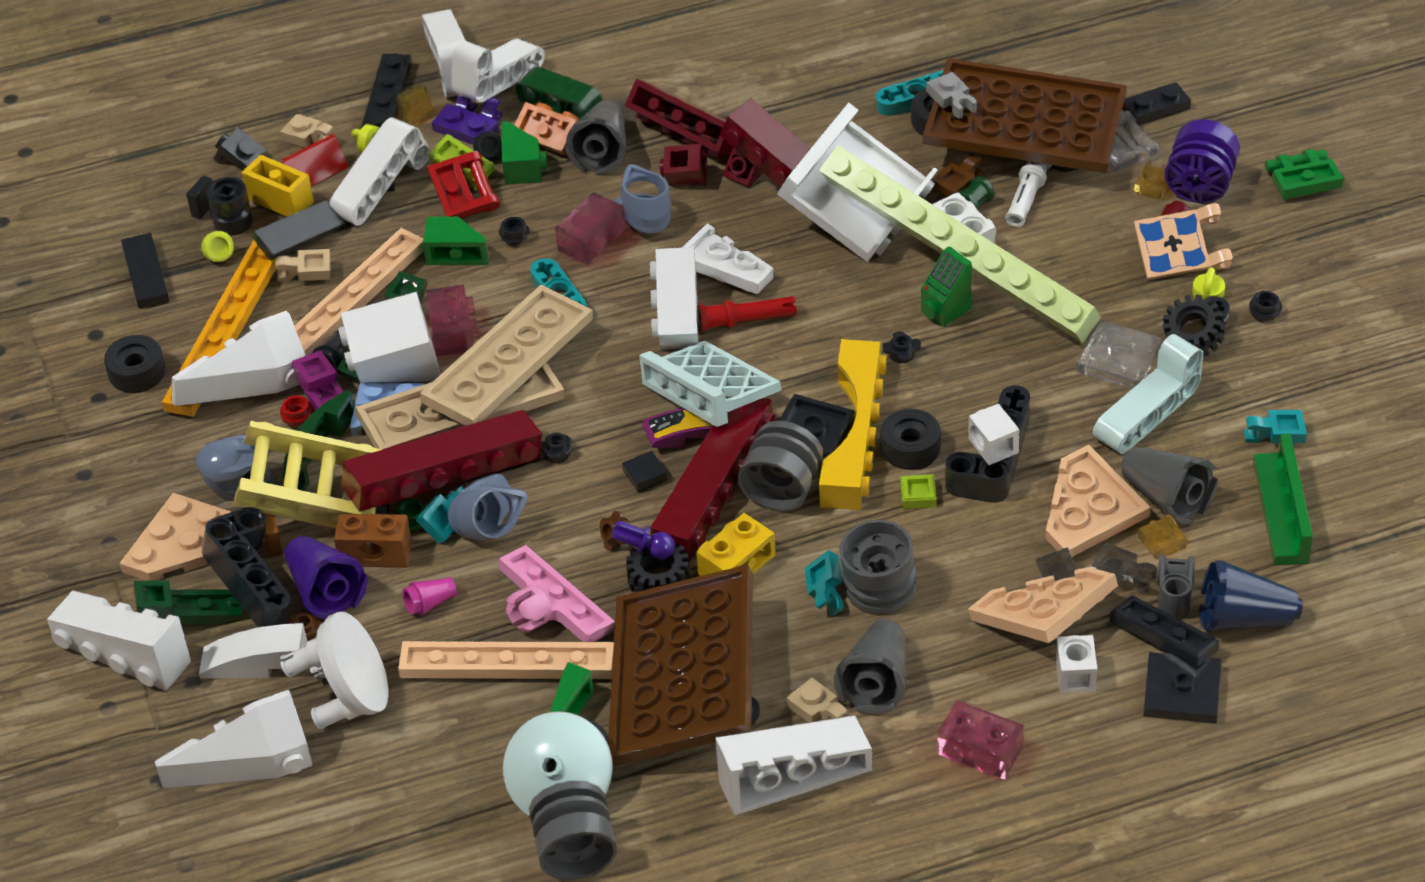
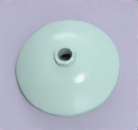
M551 712L539 715L521 726L508 744L503 762L505 786L514 803L529 816V806L533 798L543 789L556 783L571 780L587 781L597 785L606 794L612 777V756L609 746L601 732L592 723L580 716L566 712ZM550 759H554L557 767L553 772L549 773L546 769V763Z

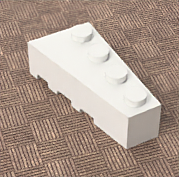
M72 590L47 618L52 634L51 637L59 647L77 651L88 660H97L104 663L115 672L131 675L149 687L155 686L167 691L191 663L180 620L177 616L168 615L166 619L157 618L158 614L153 610L145 609L142 613H137L132 610L129 604L119 602L116 607H113L105 598Z
M856 716L716 738L719 783L734 816L872 771V748Z

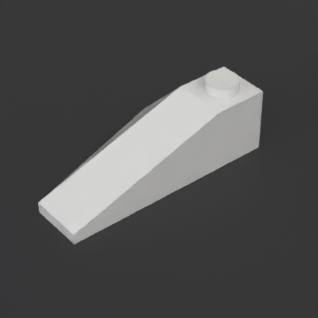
M284 311L258 320L249 326L250 332L237 341L232 337L223 343L225 348L211 358L203 356L172 377V403L175 406L273 394L300 385L293 370L292 361L306 355L290 314Z
M289 690L252 702L243 708L245 714L230 723L222 720L214 725L215 732L202 740L191 739L157 759L155 765L162 787L174 788L273 779L294 774L302 769L313 766L307 741Z

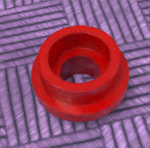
M300 395L286 398L280 409L282 421L292 426L302 425L313 413L310 402Z

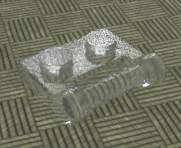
M1130 111L1122 112L1109 161L1110 166L1115 171L1147 159L1152 162L1158 160L1163 155V148L1158 142L1152 141L1136 124V118ZM1124 131H1127L1140 146L1138 147Z

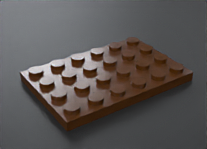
M947 58L942 76L953 72L969 88V95L974 97L977 102L976 112L972 113L968 108H963V117L957 118L952 112L953 107L951 105L942 108L934 100L923 133V144L1107 173L1126 98L1127 85Z
M748 564L617 597L608 737L612 766L715 743L717 737L751 732L753 573Z

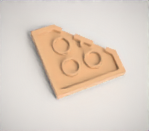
M1087 445L1061 458L1050 516L1046 526L1045 539L1065 560H1068L1150 517L1151 507L1090 445Z
M172 493L119 563L122 573L143 580H160L164 578V573L183 568L184 572L209 565L202 555L205 525L209 520L231 511Z
M1086 567L1074 570L1075 577L1055 581L1053 575L1027 581V588L1006 592L1005 587L991 590L969 607L968 611L971 621L1050 643L1058 638L1075 621L1081 619L1088 610L1102 601L1118 586L1115 574Z

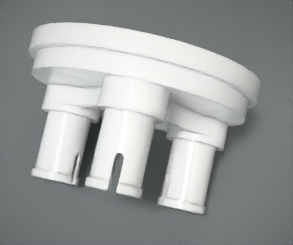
M337 612L328 616L319 626L316 638L308 641L305 647L283 655L280 658L282 670L289 678L309 668L311 674L319 671L313 677L317 681L327 678L332 690L336 694L337 699L319 707H314L311 710L313 722L319 729H324L326 726L344 718L350 720L364 714H376L385 709L389 696L388 681L378 650L364 627L346 612Z

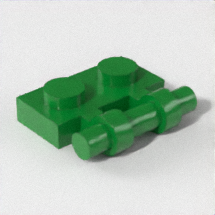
M1306 149L1302 151V154L1292 156L1281 154L1277 155L1275 159L1265 161V170L1267 173L1273 172L1272 180L1282 199L1338 189L1343 186L1344 178L1332 158L1328 159L1325 149L1317 151Z

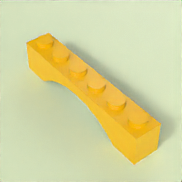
M841 339L838 358V386L846 393L854 406L856 418L847 438L834 452L823 459L819 482L821 508L861 510L862 497H869L870 476L865 475L866 471L872 472L873 452L869 451V447L876 446L877 427H872L873 422L879 423L880 403H876V398L882 399L883 379H879V375L886 374L887 356L881 355V342Z

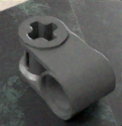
M1159 554L1157 586H1159L1158 609L1180 620L1185 618L1190 611L1195 556H1189L1188 559L1166 558L1165 554Z

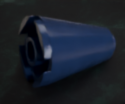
M1215 560V562L1209 564L1205 573L1201 594L1206 595V606H1199V618L1202 629L1210 631L1291 626L1294 620H1298L1301 616L1303 601L1301 598H1298L1296 590L1223 560Z

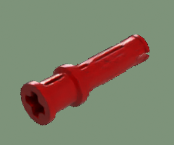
M793 295L735 304L734 301L725 300L724 304L705 306L703 303L698 304L701 332H707L708 328L727 326L730 329L737 326V323L797 316V307L794 305L796 302Z

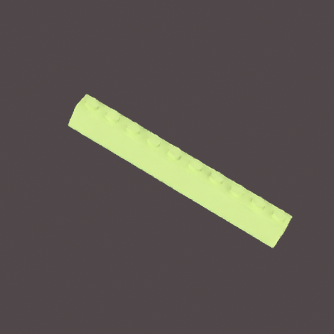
M837 145L819 170L830 184L940 254L948 246L952 247L972 262L973 275L1080 343H1084L1100 320L1101 316L1093 305Z

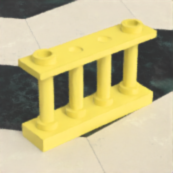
M250 421L244 438V444L255 446L250 479L241 478L235 494L233 507H253L266 514L332 528L337 527L339 514H375L376 507L359 512L351 500L332 497L331 489L335 464L343 465L344 460L382 449L373 448L368 444H355L277 427L268 422ZM268 450L288 454L284 486L264 482ZM302 457L322 461L317 494L297 489Z

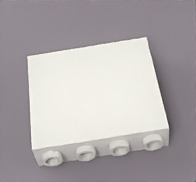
M848 103L788 176L777 195L868 262L874 253L880 256L890 244L891 240L887 238L889 233L896 236L901 228L836 188L825 179L819 170L837 145L922 198H925L935 185L931 179L937 172V169L934 167L928 176L925 177L851 120L858 109Z

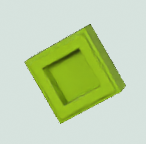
M934 474L900 476L902 509L937 507Z

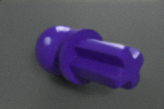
M618 521L614 525L612 538L637 547V552L639 553L645 547L652 557L663 560L670 557L675 549V542L668 533L657 532L650 535L648 534L649 526L641 529L622 521Z

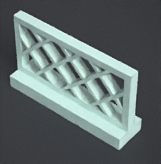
M702 341L663 357L651 351L639 355L643 385L716 427L728 423L727 412L781 391V382L707 341Z

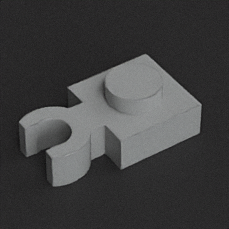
M953 72L927 82L926 92L942 108L951 105L953 107L952 112L957 118L963 117V108H968L972 113L976 112V99L969 95V88Z

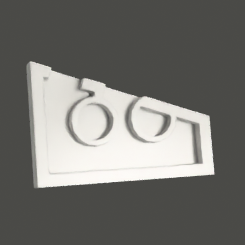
M708 223L682 247H694L696 271L698 273L742 288L747 292L758 294L773 279V267L751 252L740 251L735 248L733 240L727 236L721 238L716 235L715 228Z

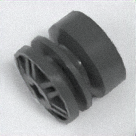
M786 421L768 422L760 427L755 436L754 442L749 449L750 451L738 473V484L743 493L752 502L765 509L777 512L793 511L801 507L809 492L812 480L823 460V448L810 431L795 423Z
M882 519L869 520L853 526L843 536L839 546L846 596L852 605L863 612L873 614L892 613L904 607L914 597L918 587L912 538L905 528L892 521Z
M572 780L556 783L543 789L533 798L529 806V814L533 834L536 838L535 842L540 868L548 876L559 880L587 878L603 871L613 862L617 854L616 841L612 824L610 823L605 793L597 785L587 781Z

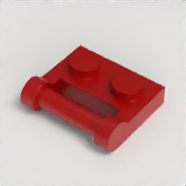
M472 151L427 166L429 176L446 217H459L461 219L482 211L491 212L500 206L498 196L493 194L481 165L483 160L478 151ZM467 168L471 170L481 195L480 198L473 199L462 169Z

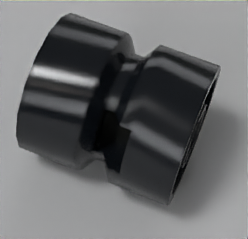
M223 177L213 181L208 186L206 194L215 230L225 232L229 236L238 235L248 230L253 223V217L245 183L236 177Z

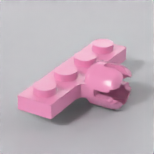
M527 545L499 558L498 569L521 588L507 597L506 600L508 602L506 608L508 619L513 626H518L517 629L519 631L531 632L548 621L556 620L582 642H596L614 632L615 621Z

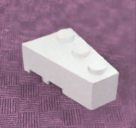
M694 247L656 249V261H650L651 281L656 280L657 290H651V308L657 309L658 317L651 319L652 338L659 339L660 350L684 349L698 343L697 271Z

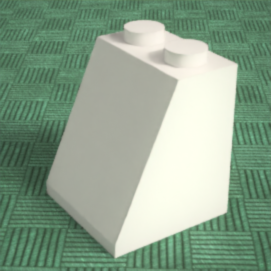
M417 292L341 313L344 326L339 327L338 330L343 346L349 345L350 349L349 352L344 353L349 371L356 370L360 382L434 381L441 375L430 331Z

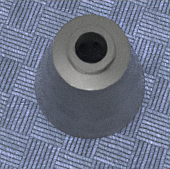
M612 100L600 101L570 128L566 138V153L570 161L578 169L585 172L587 169L595 171V174L602 175L614 171L621 165L626 153L624 114L618 103Z
M1136 447L1127 452L1121 462L1123 477L1172 520L1180 524L1193 523L1194 520L1191 518L1197 513L1203 515L1215 497L1218 479L1213 477L1212 469H1217L1213 463L1204 458Z
M886 619L874 622L839 663L834 674V688L844 703L848 700L856 705L855 710L861 713L879 715L889 713L902 701L906 692L905 634L899 624Z

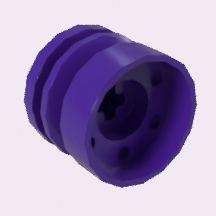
M1193 120L1183 125L1176 135L1172 152L1165 167L1164 178L1168 187L1178 197L1188 202L1203 204L1222 198L1229 189L1233 170L1236 167L1240 153V143L1237 136L1229 127L1213 120Z

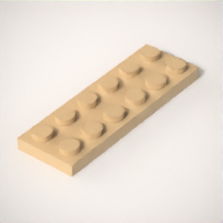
M540 285L420 393L421 403L465 426L483 421L593 320V310Z
M546 362L484 420L519 410L526 412L564 399V388ZM431 383L356 406V417L375 448L382 450L465 425L421 403L420 393Z

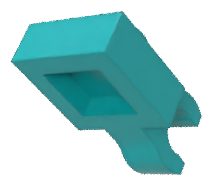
M1268 410L1267 417L1248 416L1246 417L1247 429L1243 431L1245 442L1256 443L1270 436L1271 444H1279L1280 434L1291 433L1293 444L1305 443L1307 437L1302 410Z
M459 486L455 492L449 491L445 497L441 494L434 497L416 519L438 544L446 541L454 531L449 524L448 511L454 498L464 490L462 486Z
M828 550L804 567L807 594L815 598V605L818 609L828 605L829 614L833 617L843 610V601L835 590V587L842 583L839 555Z

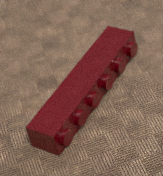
M764 397L727 412L728 423L718 427L714 425L711 427L652 523L650 534L653 535L657 532L668 533L677 542V547L682 545L685 548L689 562L696 550H699L701 545L705 543L706 534L710 527H714L717 524L724 503L731 501L735 485L738 482V473L760 427L776 420L775 414H772V399Z
M519 410L344 460L341 487L358 511L361 512L540 458L542 432L524 410Z

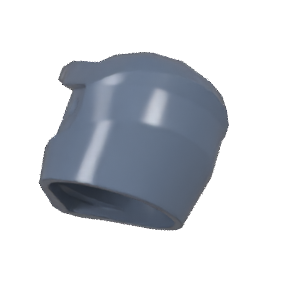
M629 164L626 167L621 185V197L613 201L615 211L618 217L635 231L644 234L657 233L665 229L671 219V199L667 181L659 174L637 165ZM636 181H648L657 186L659 194L658 196L643 193L631 194L626 188Z
M245 435L207 443L196 456V465L204 482L219 498L234 501L238 488L236 482L252 469L255 446L244 444ZM265 469L264 482L273 484V473Z
M493 474L474 481L454 498L448 511L449 524L457 534L469 539L488 540L502 537L514 527L527 502L528 495L521 489L511 488L502 474ZM510 511L507 522L504 525L500 526L504 517Z

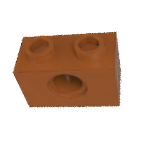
M339 514L334 537L336 550L357 559L362 567L408 568L412 539L407 515Z

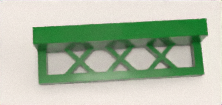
M1291 433L1280 434L1278 453L1254 454L1253 459L1274 566L1309 564L1313 534Z

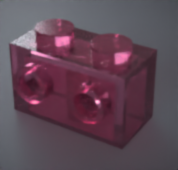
M595 192L591 193L555 227L558 251L588 265L597 255L604 251L605 247L623 233L625 229L623 205Z
M464 284L426 290L436 357L465 353L474 345L473 338L479 337L476 318H469V316L475 315L473 296L466 297Z
M956 700L938 731V754L945 756L950 761L974 767L984 774L1006 779L1023 749L1024 725Z

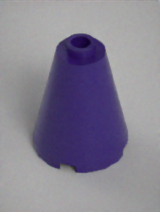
M299 536L287 545L285 560L304 606L315 617L326 620L332 614L343 612L349 607L354 609L360 604L366 593L368 578L357 559L308 536Z

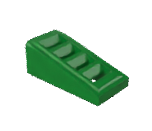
M570 662L566 664L550 713L566 712L579 716L594 694L590 670Z

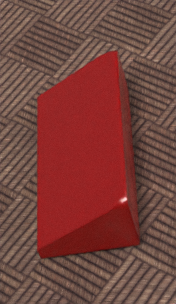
M334 134L282 159V164L308 174L311 187L348 168L347 161Z

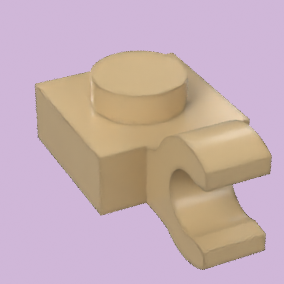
M296 114L280 131L282 141L306 148L311 143H316L327 137L333 130V127L327 123H322L320 120Z
M330 249L298 250V257H276L277 281H290L296 275H298L299 281L330 280Z
M810 678L786 697L787 707L808 723L842 718L847 714V709L838 703L837 695L813 678Z

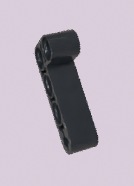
M1018 385L1006 387L1002 390L998 404L1019 428V453L991 465H988L980 454L968 452L950 454L945 462V488L948 493L956 497L997 503L1007 498L1029 425L1030 393L1026 388Z
M245 507L215 517L206 523L202 555L257 627L286 624L291 596L256 552L262 546L266 517L259 509Z

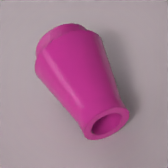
M451 577L410 582L409 587L402 590L405 607L411 615L416 613L423 615L457 595L456 586Z

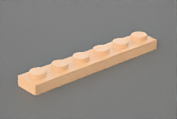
M400 228L304 316L294 327L305 355L312 354L317 346L331 337L339 327L344 326L341 313L364 307L396 277L399 271H403L424 251L423 238Z
M402 641L398 670L400 678L561 679L566 664L570 662L590 670L592 679H612L614 642Z

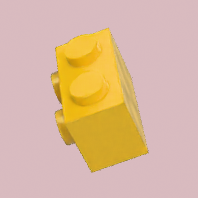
M260 154L241 172L243 182L246 185L248 200L286 217L307 209L314 203L309 175Z
M746 513L741 514L734 521L727 523L723 530L713 539L701 545L697 551L698 575L703 576L747 564L752 573L755 574L776 556L775 533Z

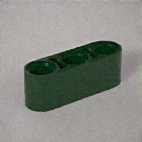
M537 66L533 67L514 88L516 96L524 104L525 102L533 105L543 103L551 107L554 112L560 114L564 111L577 116L579 120L596 104L603 101L602 95L595 87Z

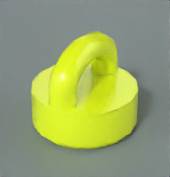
M367 124L361 130H352L351 136L357 142V148L360 153H363L380 127Z
M214 231L203 238L201 251L208 260L223 262L232 255L234 242L227 233Z
M1209 268L1207 273L1195 278L1192 289L1193 296L1195 298V295H1201L1202 300L1206 297H1224L1225 282L1221 277L1215 275L1214 268Z

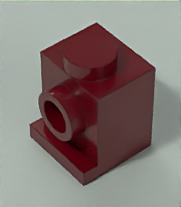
M701 144L665 147L664 159H660L659 166L661 176L666 178L669 185L699 183L700 186H706L707 157Z

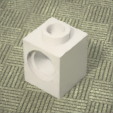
M999 404L969 415L968 439L988 465L1019 453V428Z
M1071 635L1057 638L1056 666L1060 693L1096 692L1098 668L1093 635Z

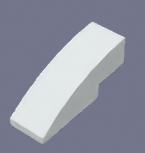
M303 623L280 624L254 628L229 635L204 646L199 671L200 679L270 678L271 669H282L280 662H282L280 660L281 656L306 646L307 638Z

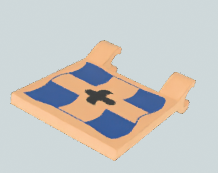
M1217 203L1208 204L1196 210L1134 221V228L1147 280L1207 270L1211 267L1219 270L1231 267L1233 257L1230 249H1221L1208 255L1200 225L1219 222L1221 210Z

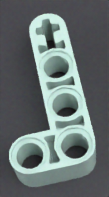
M1175 334L1168 336L1159 349L1157 368L1097 420L1093 428V437L1120 454L1129 451L1195 393L1201 380L1203 351Z

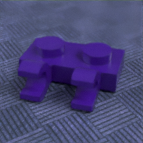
M459 95L455 106L447 104L431 122L433 131L443 135L449 134L457 140L473 145V141L479 133L484 131L498 132V121L503 113L496 110V108L500 105L501 101L492 97L487 99L479 115L474 113L478 106L477 103Z

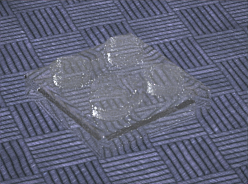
M1100 320L1077 362V372L1134 388L1146 378L1162 345V338Z

